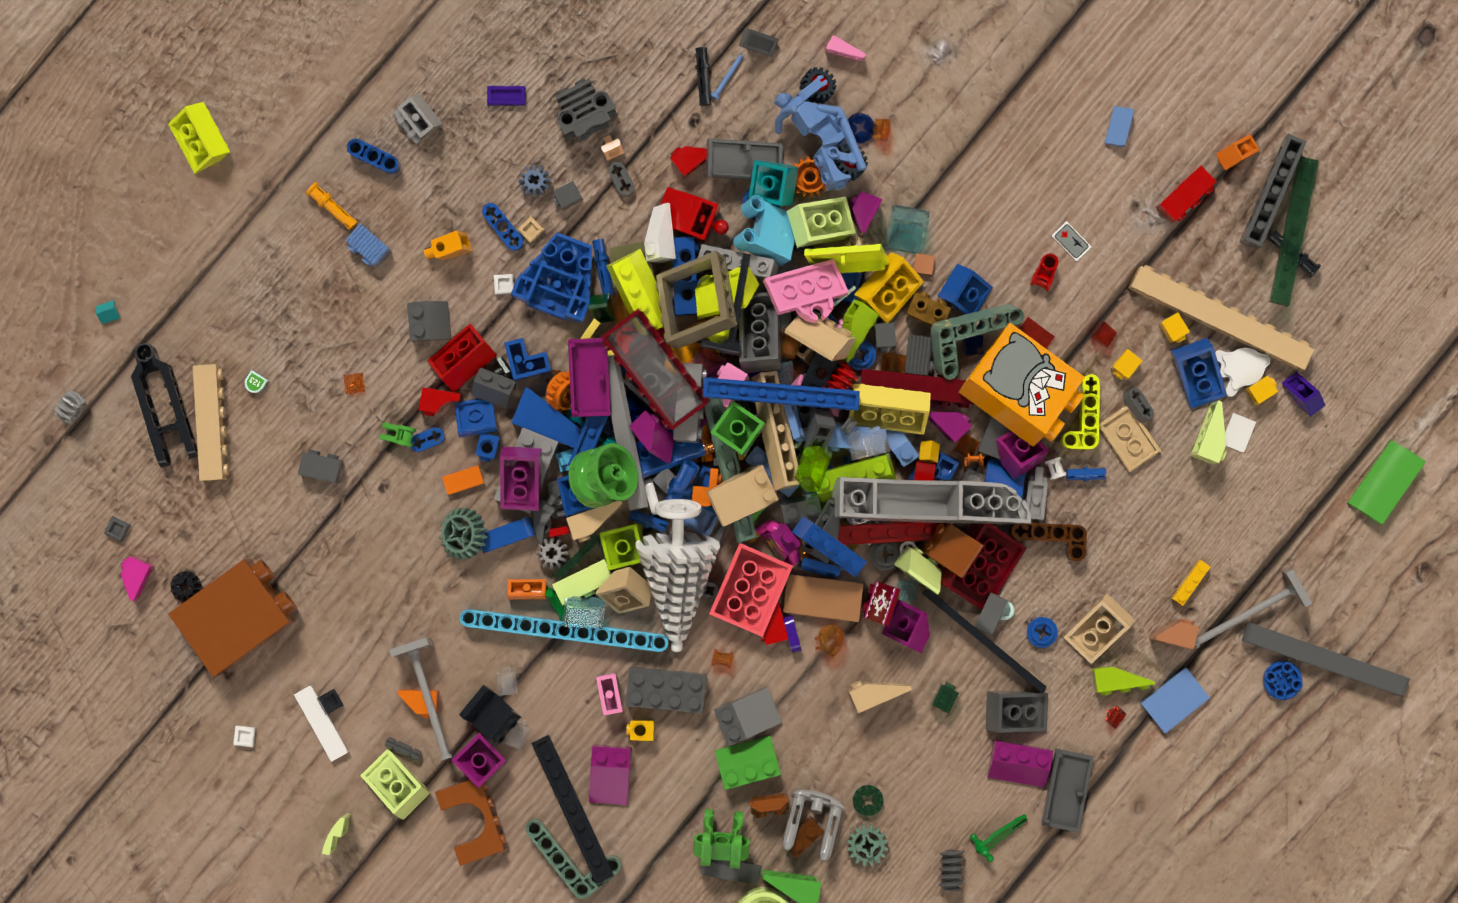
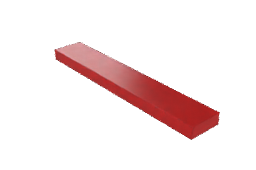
M899 522L839 526L838 541L843 545L929 540L935 533L939 523Z

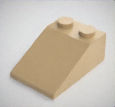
M752 465L706 492L722 527L764 509L779 500L763 465Z
M616 501L609 505L566 518L573 540H578L579 543L590 540V535L595 534L624 505V501Z
M1106 593L1074 625L1064 638L1092 664L1131 627L1134 619Z
M860 680L850 684L851 688L847 689L858 713L912 690L908 684L862 683Z

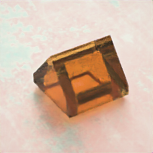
M875 119L873 138L882 141L888 140L890 119Z
M964 434L954 451L967 457L968 453L970 456H973L980 442Z

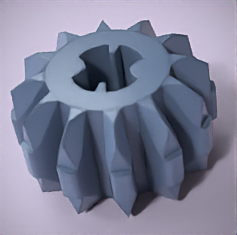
M533 164L531 171L526 166L525 170L527 173L520 172V175L524 177V179L518 180L520 184H524L520 189L522 191L527 189V196L533 191V196L537 197V191L544 195L542 189L549 190L550 187L545 183H550L551 179L545 178L549 175V172H543V166H540L537 170L536 165ZM531 178H540V180H537L538 184L536 185L534 183L530 184L532 182Z

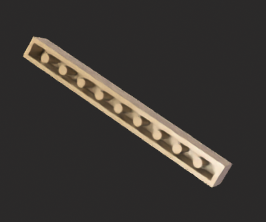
M1150 266L1138 267L1128 289L1298 371L1306 369L1315 350L1310 347L1311 344L1303 340L1298 342L1292 339L1293 335L1287 332L1280 333L1275 330L1276 327L1265 323L1263 325L1254 316L1248 315L1246 317L1241 314V310L1235 307L1228 308L1224 306V302L1214 298L1211 300L1202 291H1192L1189 289V285L1183 282L1176 283L1172 281V277L1163 273L1159 275Z

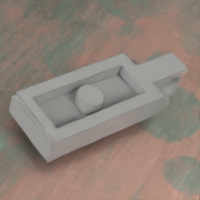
M1035 467L1034 476H1029L1027 484L1026 504L1032 520L1044 521L1048 483L1047 478L1043 477V467Z

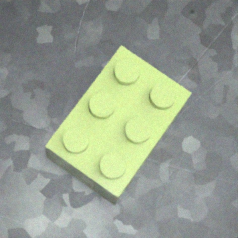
M846 197L798 204L787 211L797 248L844 240L856 233Z

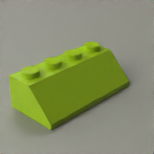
M889 453L812 475L817 495L823 506H825L828 499H832L834 484L839 477L897 480Z

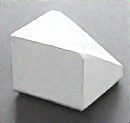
M669 469L661 471L653 481L667 494L669 483L676 476Z

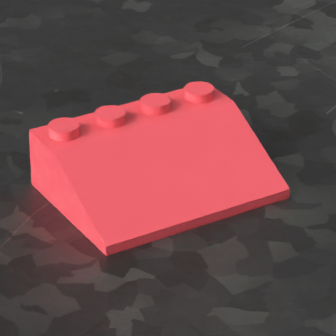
M739 543L709 614L763 637L793 566Z

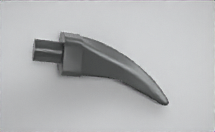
M551 494L548 500L543 498L540 502L539 511H536L535 531L538 542L541 545L543 543L545 524L556 510L554 503L558 497L555 494Z

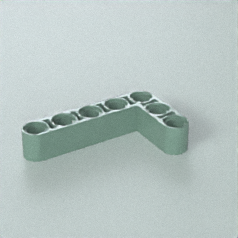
M1005 304L934 323L931 327V339L936 372L946 379L955 378L959 372L955 341L1000 330L1009 323H1012L1014 326L1018 325L1024 319L1023 311L1012 304Z
M533 818L527 823V835L577 898H587L612 878L610 877L596 884L591 871L586 875L583 874L541 819ZM537 823L540 826V831L537 833L532 832L530 824ZM545 838L550 839L552 846L549 848L544 847L542 840ZM554 855H563L564 861L557 863L554 860ZM610 855L607 857L608 862L615 860L618 863V868L612 869L615 876L621 869L622 861L620 857ZM573 869L576 876L568 878L566 870ZM578 885H586L588 891L580 893L577 889Z

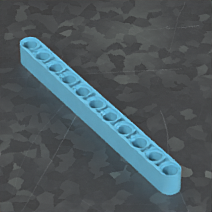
M467 609L460 614L461 624L472 628L656 652L664 651L669 644L668 638L659 633ZM468 612L474 616L472 623H467L464 619L465 614ZM486 615H490L493 618L491 626L484 624L483 619ZM506 617L512 620L510 628H505L502 624L503 619ZM524 620L531 622V629L529 631L522 629L521 624ZM546 622L550 625L549 633L541 631L540 626L542 623ZM562 625H567L570 629L567 636L560 634L559 629ZM580 628L588 629L589 635L587 638L579 636L578 631ZM600 630H605L608 633V638L605 641L600 640L597 636ZM623 632L626 634L627 641L625 643L617 641L616 636L618 633ZM638 635L645 636V645L640 646L636 643L635 639ZM661 637L665 640L663 648L655 646L654 641L656 638Z

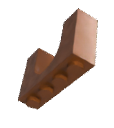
M469 779L435 792L441 811L459 804L468 803L478 807L484 815L485 827L482 834L475 839L454 847L460 866L504 851L505 845H507L504 833L501 834L499 830L501 826L498 815L495 816L492 810L495 808L492 797L488 798L486 792L488 790L487 782L478 788Z

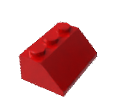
M470 323L427 361L442 381L455 392L472 376L476 375L480 368L491 362L497 354Z

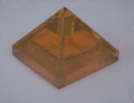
M363 373L343 375L346 394L365 392Z

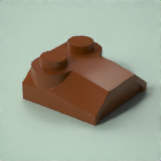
M787 793L749 798L751 814L755 815L756 818L766 817L767 813L772 812L775 815L786 814V810H789Z

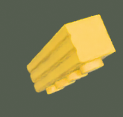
M1198 560L1171 599L1183 606L1208 572L1210 566L1202 560Z

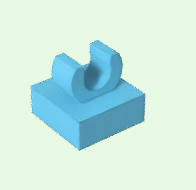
M574 448L555 454L561 472L569 470L570 465L568 463Z

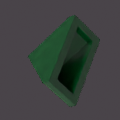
M611 293L592 295L588 304V310L595 320L600 323L616 321Z

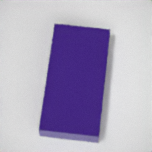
M487 86V106H526V87Z

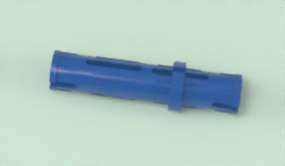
M604 239L593 240L594 262L597 264L602 294L611 293V296H614L611 275L606 267L609 256L606 255Z

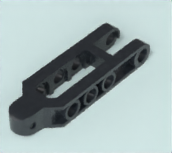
M147 343L139 344L135 349L137 365L131 375V379L159 466L164 468L171 465V458L164 434L176 430L179 432L181 442L185 445L189 456L188 459L198 457V448L172 366L160 360L158 352L153 345ZM158 370L162 371L165 381L164 388H167L171 400L169 404L173 407L176 416L175 423L163 427L160 426L146 381L148 373Z

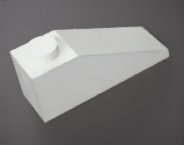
M670 203L653 207L644 241L647 262L665 263L676 259Z

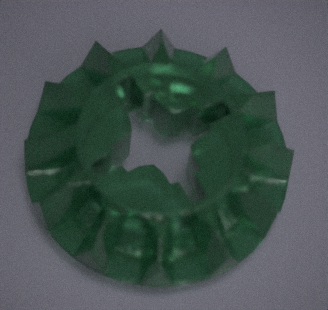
M861 786L853 795V806L861 815H875L883 806V795L875 786ZM861 795L866 797L872 795L871 800L875 805L873 806L869 803L864 805V799Z

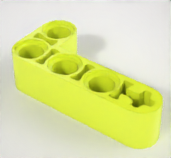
M1089 374L1084 376L1085 378L1080 384V392L1084 394V397L1080 401L1079 431L1066 432L1061 436L1060 444L1065 449L1089 450L1097 447L1099 443L1100 380L1096 375ZM1089 378L1091 382H1094V385L1090 387V392L1094 391V394H1085V392L1089 391V385H1086V381ZM1087 397L1094 400L1092 408L1087 407L1085 404ZM1087 416L1092 417L1094 420L1092 427H1088L1085 424ZM1067 435H1071L1074 438L1072 446L1067 445L1065 442ZM1087 435L1093 438L1094 442L1091 446L1085 444L1084 440Z

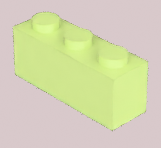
M604 559L552 585L561 604H567L569 607L577 603V598L583 595L587 598L596 594L594 590L599 588L610 577L612 572L611 570L608 571L607 563Z

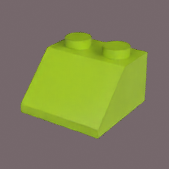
M633 524L599 533L608 571L641 563L635 544L640 540L645 546L640 524Z

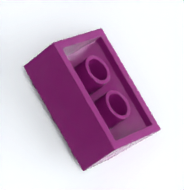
M993 739L987 777L1045 787L1051 768L1053 751L1051 749Z

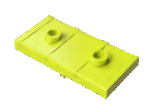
M881 244L805 249L804 256L810 265L834 259L840 273L884 271L885 265L889 263V258Z

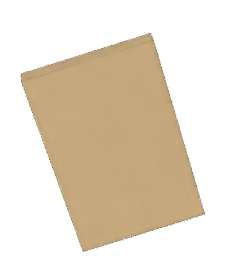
M1127 405L1099 423L1100 431L1128 472L1133 471L1161 452V449L1144 424L1135 418Z

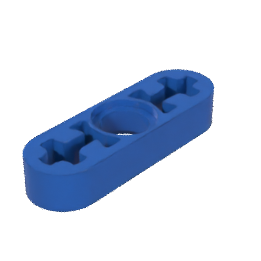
M486 204L482 209L484 218L510 250H520L524 244L521 235L496 204ZM488 208L496 209L494 213L499 218L495 221L491 215H486L488 214ZM500 222L508 224L506 232L498 231L497 227ZM512 230L514 233H511L514 239H520L517 247L515 245L510 246L512 241L507 236Z

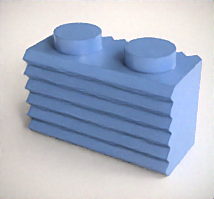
M361 223L345 240L349 243L347 248L354 254L359 252L363 256L361 260L369 267L372 264L377 267L391 251Z

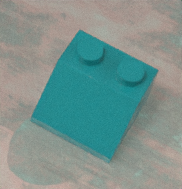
M754 160L748 198L758 195L764 201L779 206L793 205L799 167Z

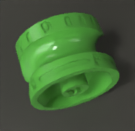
M610 443L596 449L583 451L577 454L570 463L568 475L572 492L580 503L589 508L606 506L613 500H626L634 494L637 488L638 470L636 463L628 450L619 444Z

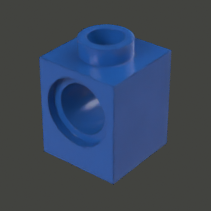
M486 433L480 434L475 454L480 456L479 460L491 462V459L496 460L501 437ZM491 443L493 450L490 453H485L483 451L484 444Z

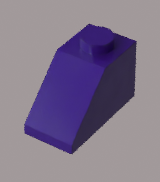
M1298 372L1282 382V385L1296 404L1310 417L1326 406L1320 391Z

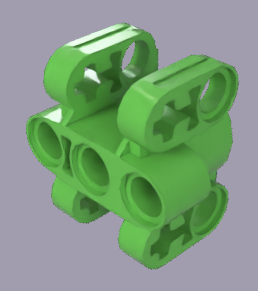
M705 809L703 833L696 834L693 843V854L701 858L700 866H710L711 859L730 861V868L740 869V861L748 859L750 840L742 836L744 812L736 811L734 814L732 833L713 832V809Z

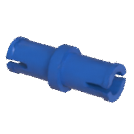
M1105 467L1066 469V472H1068L1066 473L1067 481L1083 480L1084 482H1089V480H1106Z
M632 510L628 519L644 525V528L648 529L650 527L662 533H665L668 522L655 518L650 513L647 515L637 510Z

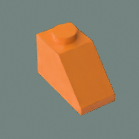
M1250 134L1216 153L1220 165L1227 170L1257 153L1260 149Z
M398 690V695L416 714H422V718H430L421 690ZM429 690L436 713L438 714L439 690Z

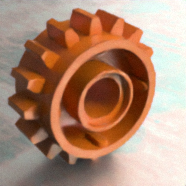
M807 156L805 161L800 158L799 164H793V166L799 167L795 187L797 189L796 194L801 192L803 198L806 195H810V198L813 199L814 194L819 197L821 190L826 191L814 159L810 160V157ZM807 173H812L815 176V180L808 182L804 176Z
M569 370L555 375L547 386V403L555 410L563 411L571 408Z

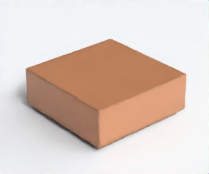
M916 253L913 269L918 274L932 276L935 256Z

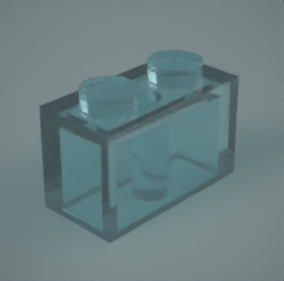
M577 596L565 598L562 618L564 627L603 629L604 602L596 597L581 599Z

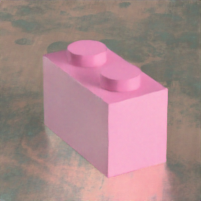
M616 672L597 676L596 680L603 715L623 712L624 709Z

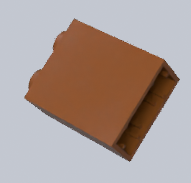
M243 559L168 614L213 677L228 671L296 621L291 614L297 609L294 601L284 590L276 594L269 584V581L275 578V576L262 559L256 563L252 559Z

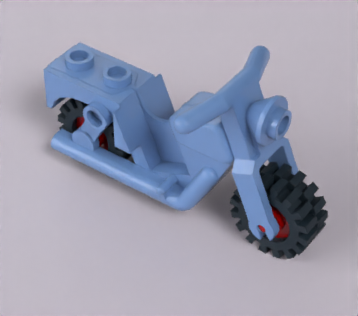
M814 67L813 70L809 69L803 76L799 86V90L802 91L792 99V95L787 93H781L776 96L774 104L782 110L775 118V133L780 134L782 132L783 120L792 115L791 119L801 135L806 136L812 133L819 136L822 140V146L813 156L815 165L818 167L826 190H840L846 187L847 182L857 180L867 169L868 162H865L867 156L863 157L865 152H860V147L856 142L844 110L841 107L824 105L832 97L837 87L835 85L836 79L832 80L834 75H828L829 70L827 69L824 72L822 67L819 70L817 67Z

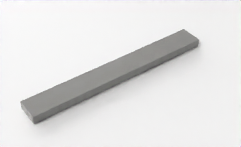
M615 355L608 356L610 410L616 443L628 450L638 470L637 488L634 494L628 498L629 508L634 510L648 507L634 432L629 427L632 422L621 367L614 360L613 357Z

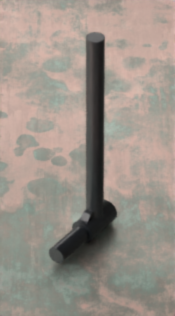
M743 253L734 301L737 326L729 329L728 340H724L721 343L702 340L700 347L739 356L741 345L735 340L750 254Z

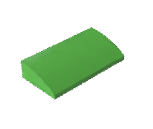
M1390 440L1347 503L1378 525H1383L1426 461Z

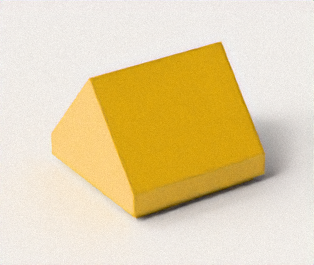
M922 441L918 461L937 464L940 444L934 441Z

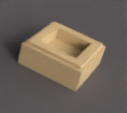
M531 216L517 229L531 244L545 231Z

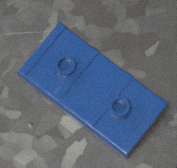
M700 438L699 443L674 441L672 458L669 464L650 453L641 441L636 443L643 478L682 464L684 461L706 455Z

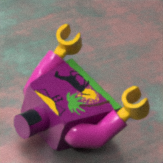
M768 520L756 527V536L761 535L779 560L793 567L800 561L799 549L801 543L785 523ZM756 538L751 539L748 542L752 543Z

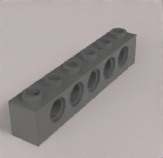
M1291 134L1284 137L1239 241L1240 243L1256 250L1262 247L1307 141Z

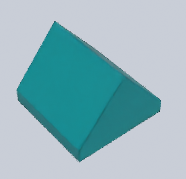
M115 300L96 306V315L102 324L121 318Z

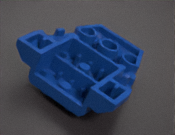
M556 232L542 248L541 253L517 277L511 296L526 303L530 308L564 321L569 319L574 322L583 323L590 302L593 246Z

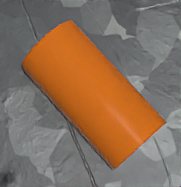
M508 579V600L547 599L545 595L547 591L546 579Z

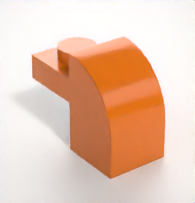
M711 468L709 487L693 486L692 501L698 502L702 507L712 506L706 492L721 484L722 477L718 473L719 469Z

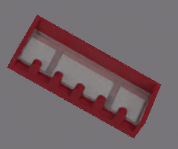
M641 308L635 310L601 336L603 346L607 351L612 350L615 354L613 358L620 367L624 366L627 370L625 374L631 382L635 381L639 386L637 388L638 392L643 398L647 397L651 402L649 404L650 408L655 414L659 412L662 416L661 422L667 429L671 428V430H674L711 402L709 398L702 397L703 390Z

